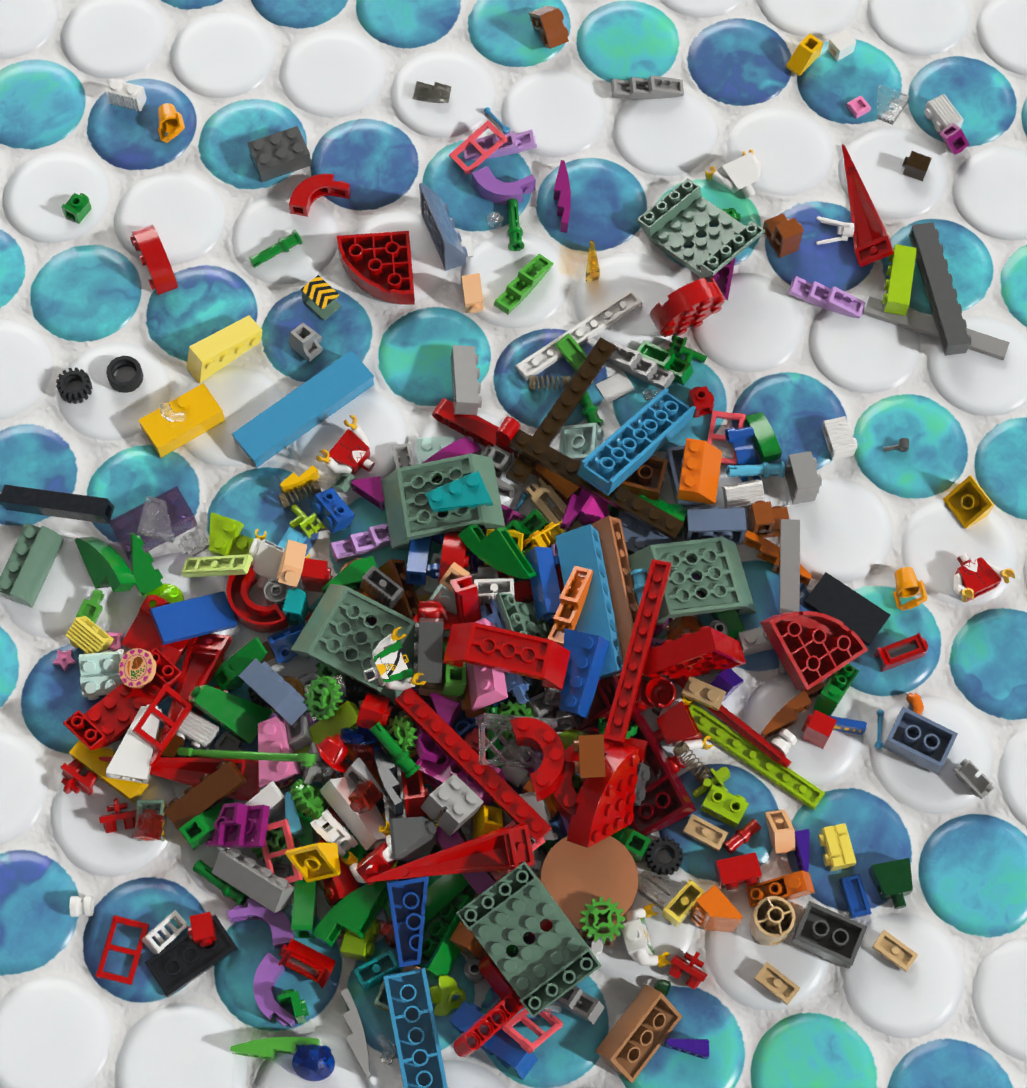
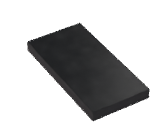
M825 572L804 601V604L816 612L827 614L843 622L867 646L872 643L890 617L889 613L827 572Z
M213 915L217 940L212 941L211 945H196L193 939L190 940L189 933H187L145 962L167 997H170L238 950L216 915Z

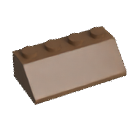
M645 985L595 1052L606 1064L630 1083H633L683 1016L660 991Z

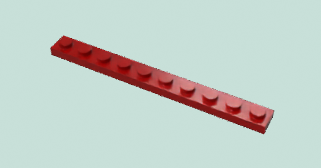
M655 559L651 561L604 732V741L624 745L671 571V562Z
M412 688L406 689L395 699V703L517 825L528 824L530 838L535 843H538L551 831L552 827Z

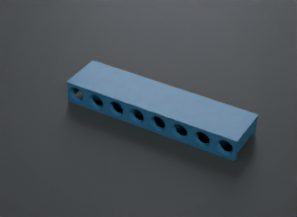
M351 350L233 432L234 442L240 446L257 468L374 385V375Z
M665 388L582 460L577 475L608 496L692 420L696 407L692 406L690 408L669 394V389Z
M591 524L559 534L555 538L564 587L574 566L593 570L589 590L575 631L598 635L610 642L599 680L621 674L623 659L599 532Z
M425 967L383 976L404 1088H448Z

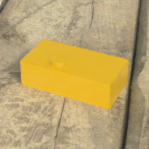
M202 383L138 421L142 431L160 458L221 424L225 421V417L221 407L205 384Z

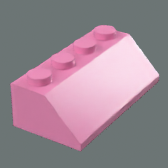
M485 618L475 622L497 627ZM465 663L472 711L508 698L504 671Z

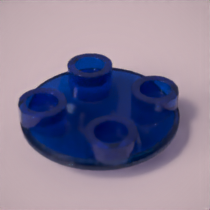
M358 726V729H341V740L349 744L368 745L379 741L369 731L370 729Z
M300 1045L293 1056L292 1065L296 1074L308 1081H321L332 1074L335 1060L328 1046Z

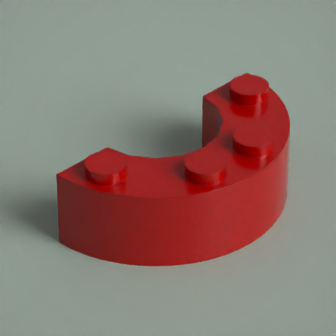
M153 224L133 231L129 238L136 251L141 252L139 258L142 265H146L151 279H148L151 289H155L157 294L160 295L178 288L169 259Z
M461 531L445 533L438 586L440 580L454 562L463 569L469 565V556L467 555L471 550L458 536Z
M251 566L247 574L229 576L226 587L228 602L235 618L243 626L261 633L277 632L289 627L287 618L276 603L270 606H260L254 604L249 599V592L257 582L256 574Z
M529 717L510 719L511 728L518 747H534L543 756L540 767L535 772L529 774L537 802L551 795L563 779L566 762L562 741L556 731L541 720Z
M604 743V752L610 747L609 744ZM573 745L564 750L565 773L558 788L550 795L557 811L568 821H570L571 815L576 814L579 804L576 803L578 794L572 786L571 779L575 774V761H579L577 753L573 752Z

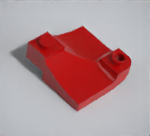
M149 595L143 601L138 615L121 645L130 650L141 648L149 652L156 647L176 666L180 657L184 655L191 639L166 645L162 644L150 614V609L155 607H150V603L155 601L157 603L155 607L171 603L157 595Z

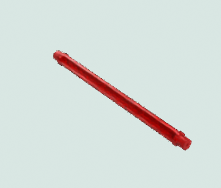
M689 678L671 680L681 688H684ZM722 704L718 711L707 707L778 765L781 764L786 769L790 766L792 762L786 758L784 753L766 741L765 738L736 715L728 711Z

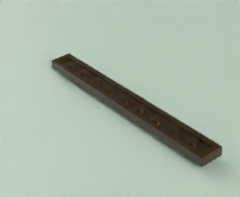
M601 337L599 338L532 437L548 446L552 444L615 351L616 345ZM520 453L507 472L506 478L522 487L538 463Z
M520 429L509 443V447L673 541L684 526V522L621 486H618L607 496L577 475L580 463Z

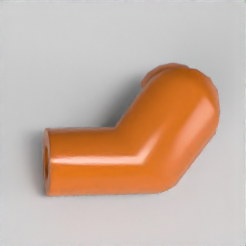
M909 693L906 698L907 702L912 704L913 712L921 715L924 705L920 695Z

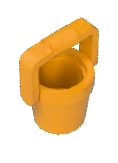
M162 104L158 108L160 140L168 143L184 130L183 118L176 111L173 104Z
M904 567L895 571L896 591L893 592L898 609L901 611L910 610L927 601L924 583L922 580H917L913 568ZM921 592L922 597L908 601L903 605L901 604L900 598L912 597Z

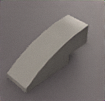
M574 986L555 1001L592 1025L595 1024L605 1008L599 1000L584 993L577 986Z

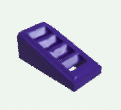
M809 829L795 831L796 851L794 852L799 871L803 870L805 872L809 870Z
M668 1038L665 1042V1047L702 1059L709 1058L708 1039Z

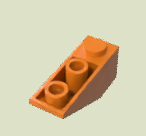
M803 870L745 887L751 908L756 907L762 899L770 896L791 900L815 893L810 873Z

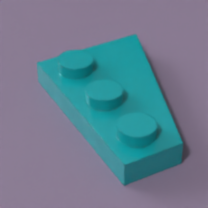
M479 471L425 493L433 512L456 510L462 507L476 508V506L480 505L494 506Z

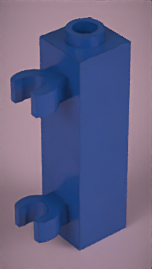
M445 533L411 540L406 569V584L426 585L427 576L439 579L440 564L434 563L429 565L432 541L443 544Z
M534 547L525 556L537 576L530 578L537 620L554 622V615L561 603L556 569L560 565L559 556L553 557L552 548Z

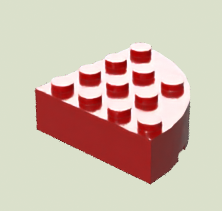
M409 231L337 236L342 265L351 280L358 287L371 296L386 302L400 305H415Z
M813 611L785 612L760 622L796 690H809L868 651L861 638L853 630H850L840 620L824 613Z
M710 626L699 628L698 632L682 634L679 639L666 640L663 642V645L657 647L650 646L643 673L644 676L650 678L661 675L667 676V679L689 678V676L695 677L710 674L712 669H721V671L746 664L740 641Z
M625 743L624 745L613 744L604 752L605 777L585 778L576 799V803H579L576 814L571 815L567 841L589 848L632 824L634 819L633 806L636 800L635 785L638 780L637 765L640 760L638 747Z

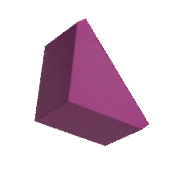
M380 476L352 481V491L382 511L385 509Z
M434 692L430 693L435 712L452 728L461 712L459 702Z

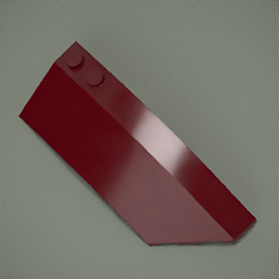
M615 675L598 681L588 719L582 718L576 732H583V735H599V728L597 727L598 718L605 717V721H608L619 680ZM635 704L630 722H633L632 726L637 724L638 729L637 734L630 737L648 741L644 764L650 767V778L646 781V794L644 800L641 801V805L633 806L634 819L631 826L633 830L647 836L681 821L697 810L677 772L671 767L663 747Z

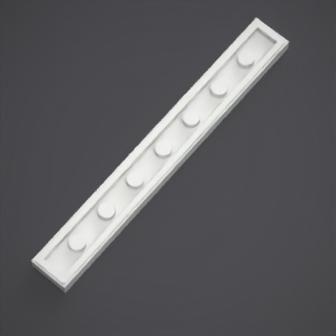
M632 289L515 365V369L527 382L529 376H536L563 358L554 344L569 333L577 344L581 346L640 307L643 303L642 300Z

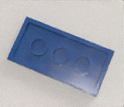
M224 591L150 609V614L163 645L235 628L238 625Z

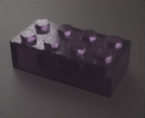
M177 486L110 520L109 523L129 561L130 533L133 532L136 536L140 535L145 544L142 548L146 553L198 526L194 514Z

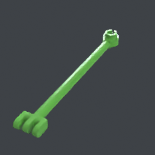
M180 747L177 750V754L184 757L302 762L301 766L314 767L317 755L310 753L205 750Z

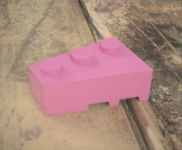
M275 716L258 723V752L296 754L295 749L288 743L284 718ZM259 760V788H265L272 781L279 785L303 775L299 762Z

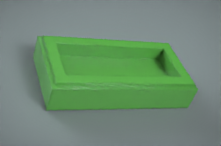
M568 333L554 344L555 348L572 369L577 372L587 355L573 337Z

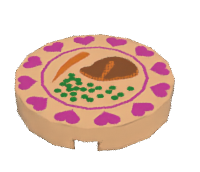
M134 648L128 651L119 663L118 672L121 681L131 688H142L147 683H150L156 673V661L153 659V655L141 648Z

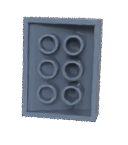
M420 183L421 215L445 271L465 265L468 253L466 247H462L460 243L462 242L461 236L454 229L455 223L453 218H449L447 204L443 203L441 197L424 183Z

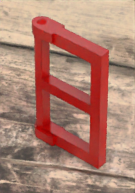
M165 683L132 732L151 745L156 751L162 753L193 704ZM164 693L184 707L175 722L155 708ZM150 714H153L170 727L161 743L141 729Z
M113 915L95 977L132 986L144 945L142 938L147 935L149 924ZM117 923L142 929L136 950L111 944ZM109 950L134 956L128 977L103 971Z

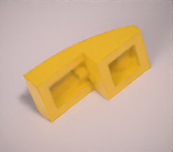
M312 465L299 477L293 472L280 483L281 492L286 494V491L291 493V489L296 492V487L301 490V485L305 488V484L310 485V482L319 478L318 470Z

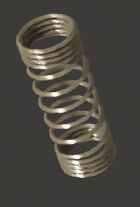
M531 375L529 376V390H535L536 380L538 390L541 387V380L543 390H545L546 381L548 383V390L551 388V381L553 382V390L556 388V381L558 382V390L561 389V382L563 381L564 390L570 382V376H564V378L561 376L560 385L558 376H556L555 385L553 376H551L549 385L548 376L545 378V384L543 376H541L539 384L538 376Z
M318 481L310 482V486L305 484L306 490L301 485V491L296 487V493L291 489V495L288 491H286V496L284 493L278 495L282 507L290 506L288 494L294 504L293 493L298 502H300L297 490L303 500H305L302 488L307 497L310 498L307 486L313 496H315L314 492L315 494L322 492Z
M684 741L678 743L673 748V753L679 756L678 759L686 756L682 763L687 762L685 767L690 766L688 771L693 770L692 775L698 773L695 779L699 783H703L704 779L710 778L711 772L706 769V766H702L703 763L699 762L696 754H692L693 751L689 750V746ZM698 763H701V766L694 769Z

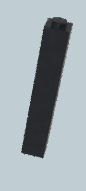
M5 484L0 492V504L6 510L109 524L115 508L108 498Z

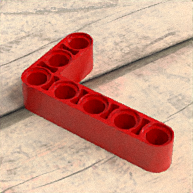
M444 398L441 399L432 413V416L440 423L466 437L471 436L475 442L484 447H487V445L494 447L496 445L511 453V455L514 452V449L509 447V443L519 431L520 424L512 417H506L500 427H497L477 415L454 414V403Z
M489 955L480 960L478 968L500 997V1000L455 1040L453 1045L454 1051L460 1057H466L478 1050L524 1007L520 997Z

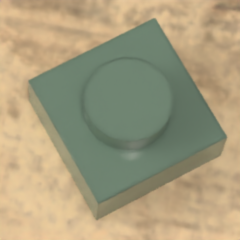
M350 473L340 474L331 488L336 492L346 493L352 488L351 483L356 478Z

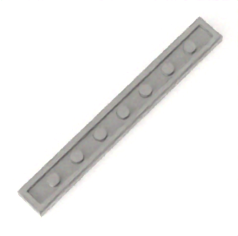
M869 296L864 315L940 339L933 317L910 309L907 310L906 316L884 312L885 305L882 304V300ZM966 328L967 334L971 337V345H969L968 349L1004 360L1010 342Z
M780 520L779 614L799 612L800 520ZM779 659V673L788 674Z

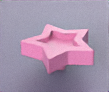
M72 649L66 652L57 650L58 657L53 662L54 665H60L66 671L69 665L76 663L72 658Z

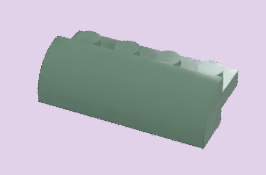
M25 523L0 576V595L33 608L64 542L62 536L45 526L40 528Z

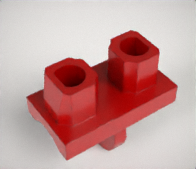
M77 759L68 765L64 763L60 767L63 770L62 775L65 777L61 781L65 785L63 792L69 794L73 791L78 794L81 789L89 796L93 793V786L98 780L94 772L89 770L84 776H81L79 773L84 767Z
M115 798L113 800L114 805L107 806V812L115 811V813L99 817V821L103 823L106 833L118 831L116 820L121 819L124 821L125 830L133 829L136 824L137 809L121 812L122 809L128 808L127 802L120 803L119 799Z
M697 951L694 956L687 952L684 955V958L690 961V963L677 955L671 960L672 965L669 974L678 979L683 970L686 971L690 976L685 984L693 989H696L701 981L704 982L708 975L693 966L695 964L702 968L704 962L697 959L700 955Z

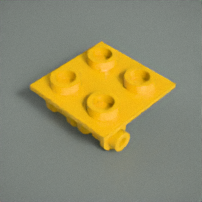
M562 521L557 524L551 522L543 530L532 533L529 538L523 541V549L531 544V549L534 547H550L555 544V536L565 533V530L559 527Z

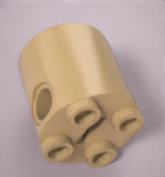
M778 896L762 899L755 907L749 919L750 933L760 945L767 946L778 945L783 942L795 923L796 917L793 907L784 898Z

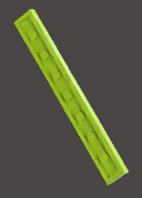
M692 702L689 709L701 734L711 736V741L814 811L825 795V792L790 768L786 769L781 764L778 765L746 738Z

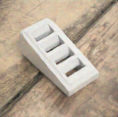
M174 910L143 937L142 941L156 955L189 925ZM172 918L180 927L179 929L171 923L170 920ZM165 925L173 932L172 935L166 930ZM158 931H160L165 936V941L157 933ZM151 937H154L160 945L158 946Z

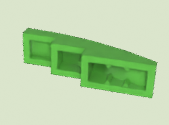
M538 254L518 272V276L507 285L506 291L495 300L494 306L507 315L510 314L537 286L554 263Z
M272 1037L231 1046L230 1051L235 1055L274 1061L276 1052L296 1056L298 1047L319 1051L320 1040L306 1037Z

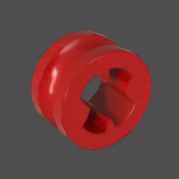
M674 754L673 757H668V761L671 767L676 772H679L680 768H686L685 763H682L683 758L678 759L679 756Z

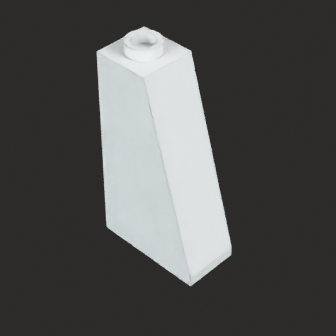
M150 704L146 707H140L107 767V778L148 784L151 770L149 763L155 749L133 733L132 730ZM156 706L155 708L162 713V709H158L159 707ZM150 714L141 729L157 740L161 720Z
M345 777L330 779L320 789L323 797L366 851L377 848L385 841L387 836L379 831V826L385 827L386 824L375 802H371Z
M272 781L245 805L270 806L269 822L285 810V796Z

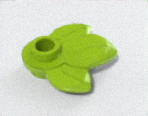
M440 975L438 979L439 985L429 988L431 1001L436 1004L433 1011L434 1015H448L454 1008H459L463 1001L466 1002L465 992L458 988L456 980L450 976ZM459 995V998L454 1000L452 996Z

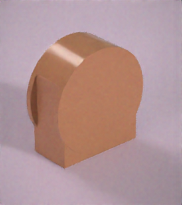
M566 836L548 852L542 865L541 882L582 938L593 941V936L586 938L588 931L582 932L581 930L585 924L579 923L580 919L585 918L580 915L581 911H587L584 907L587 903L591 906L593 898L596 902H599L600 897H603L605 902H607L608 898H611V904L618 902L617 909L624 910L620 916L625 917V914L631 910L637 893L638 872L630 852L615 838L609 836L586 848L567 841ZM598 907L599 910L607 909L606 907ZM608 914L602 919L599 918L597 926L602 922L606 923ZM613 914L611 918L616 926V916ZM589 915L588 921L591 927L593 924V919ZM599 931L598 933L605 934V933H608V932H607V931ZM613 935V942L607 938L603 945L613 948L617 936Z

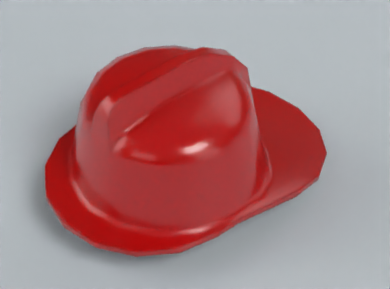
M420 601L418 613L413 617V621L419 623V618H443V630H450L453 624H460L457 615L446 611L438 601Z
M335 734L333 737L327 736L320 744H316L319 754L326 764L336 771L346 772L345 759L349 749L339 734Z

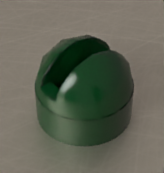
M660 979L655 983L654 989L660 991L666 997L670 990L671 982Z

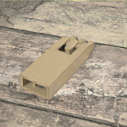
M538 478L537 483L540 486L532 482L531 487L534 489L533 491L529 486L524 489L531 497L530 503L533 507L540 510L550 522L557 524L562 521L567 505L550 485L547 486L541 478ZM547 497L556 506L554 508H551V510L548 508L550 502L546 500ZM577 519L565 532L580 528L583 525Z

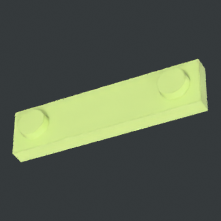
M250 554L187 558L181 575L184 578L244 575L248 573L253 558Z

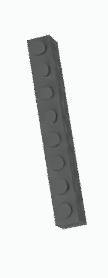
M933 222L912 225L909 238L912 247L917 248L916 261L944 355L966 353L969 345H971V337L967 334L966 320L962 318V307L958 304L957 291L953 288L952 275L948 272V262L943 256V245L939 243V232L935 229Z

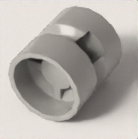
M277 578L271 579L266 583L264 595L267 606L276 603L282 611L289 588L288 585L279 583Z

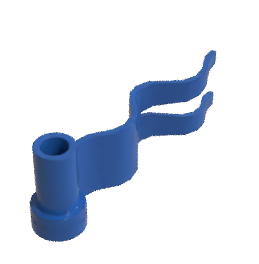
M753 427L725 429L726 441L733 444L736 452L737 465H756L755 451L751 443V438L754 437ZM751 476L754 480H761L760 476ZM740 477L742 482L749 481L748 477Z

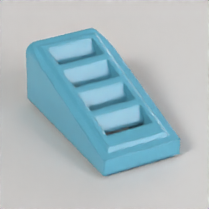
M287 792L285 796V819H288L292 838L303 835L304 832L295 803L291 800L292 795Z

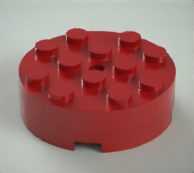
M713 277L710 278L711 282L701 278L686 284L667 296L669 300L663 306L660 303L655 305L649 315L661 336L668 337L676 333L680 336L687 332V328L691 326L694 328L699 327L703 324L704 319L722 309L721 305L724 304L725 297Z

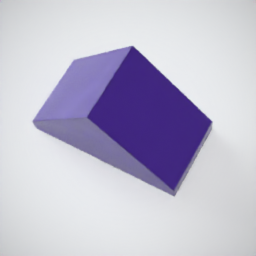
M727 669L719 673L710 685L726 691L724 701L744 680L732 669Z

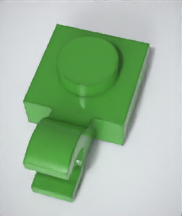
M95 589L90 601L84 599L76 617L86 616L96 624L103 610V606L100 605L105 596L102 594L103 591Z

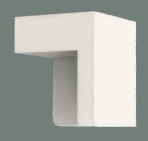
M844 30L829 39L827 50L839 61L854 52L856 40L847 30Z

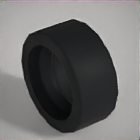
M131 356L116 357L107 366L106 374L109 384L118 392H132L139 388L143 382L144 375L141 365ZM129 366L135 369L136 375L130 381L118 382L114 378L115 372L121 367Z

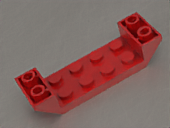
M468 622L452 625L443 663L463 668L465 662L543 680L542 686L562 690L570 651L550 639Z
M156 647L150 651L153 659L156 661V673L150 683H147L142 688H131L122 682L85 714L78 710L63 722L90 751L108 747L129 729L140 707H146L152 702L163 684L166 683L174 689L183 675ZM164 693L158 704H160L169 695Z

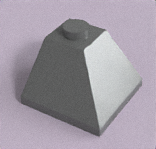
M424 817L392 818L389 820L392 858L394 860L409 863L430 854L437 841L435 821Z

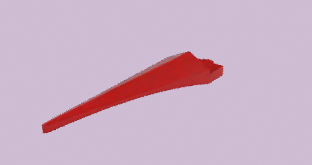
M842 144L851 220L854 223V251L859 266L863 267L895 253L885 226L846 146Z
M211 633L191 639L187 646L181 670L183 675L177 684V693L190 700L192 697L190 694L196 686L209 684L215 672L224 661V655L232 642L229 635ZM173 699L167 717L175 722L184 707ZM191 709L188 711V713L186 714V716L184 717V719L182 720V722L180 723V725L178 726V728H177L176 731L174 732L173 736L171 737V739L169 740V742H168L167 745L165 746V749H166V747L168 746V744L170 743V741L172 740V738L174 737V735L176 734V732L178 731V729L180 728L181 724L183 723V721L185 720V718L187 717V715L189 714V712L191 711ZM164 724L158 740L159 743L162 742L170 729L166 724ZM154 750L149 763L151 768L154 767L162 753Z
M112 756L98 757L99 760L110 763L113 758ZM160 757L150 770L152 775L196 787L201 783L200 779L208 773L213 774L217 771L216 766L223 761H234L247 782L227 797L249 801L259 791V761Z
M523 823L500 828L371 876L365 881L376 882L435 875L513 870L524 861L528 866H533L535 862L528 824Z

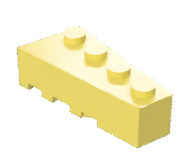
M249 315L189 346L187 370L199 384L250 348L258 345L261 342L263 330Z

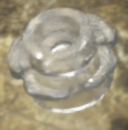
M492 212L486 217L487 224L491 228H499L504 221L503 216H500L498 212Z

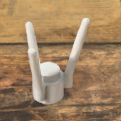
M824 217L816 218L820 220V223L838 226L837 234L841 235V237L817 241L816 245L848 241V237H853L854 223H845Z

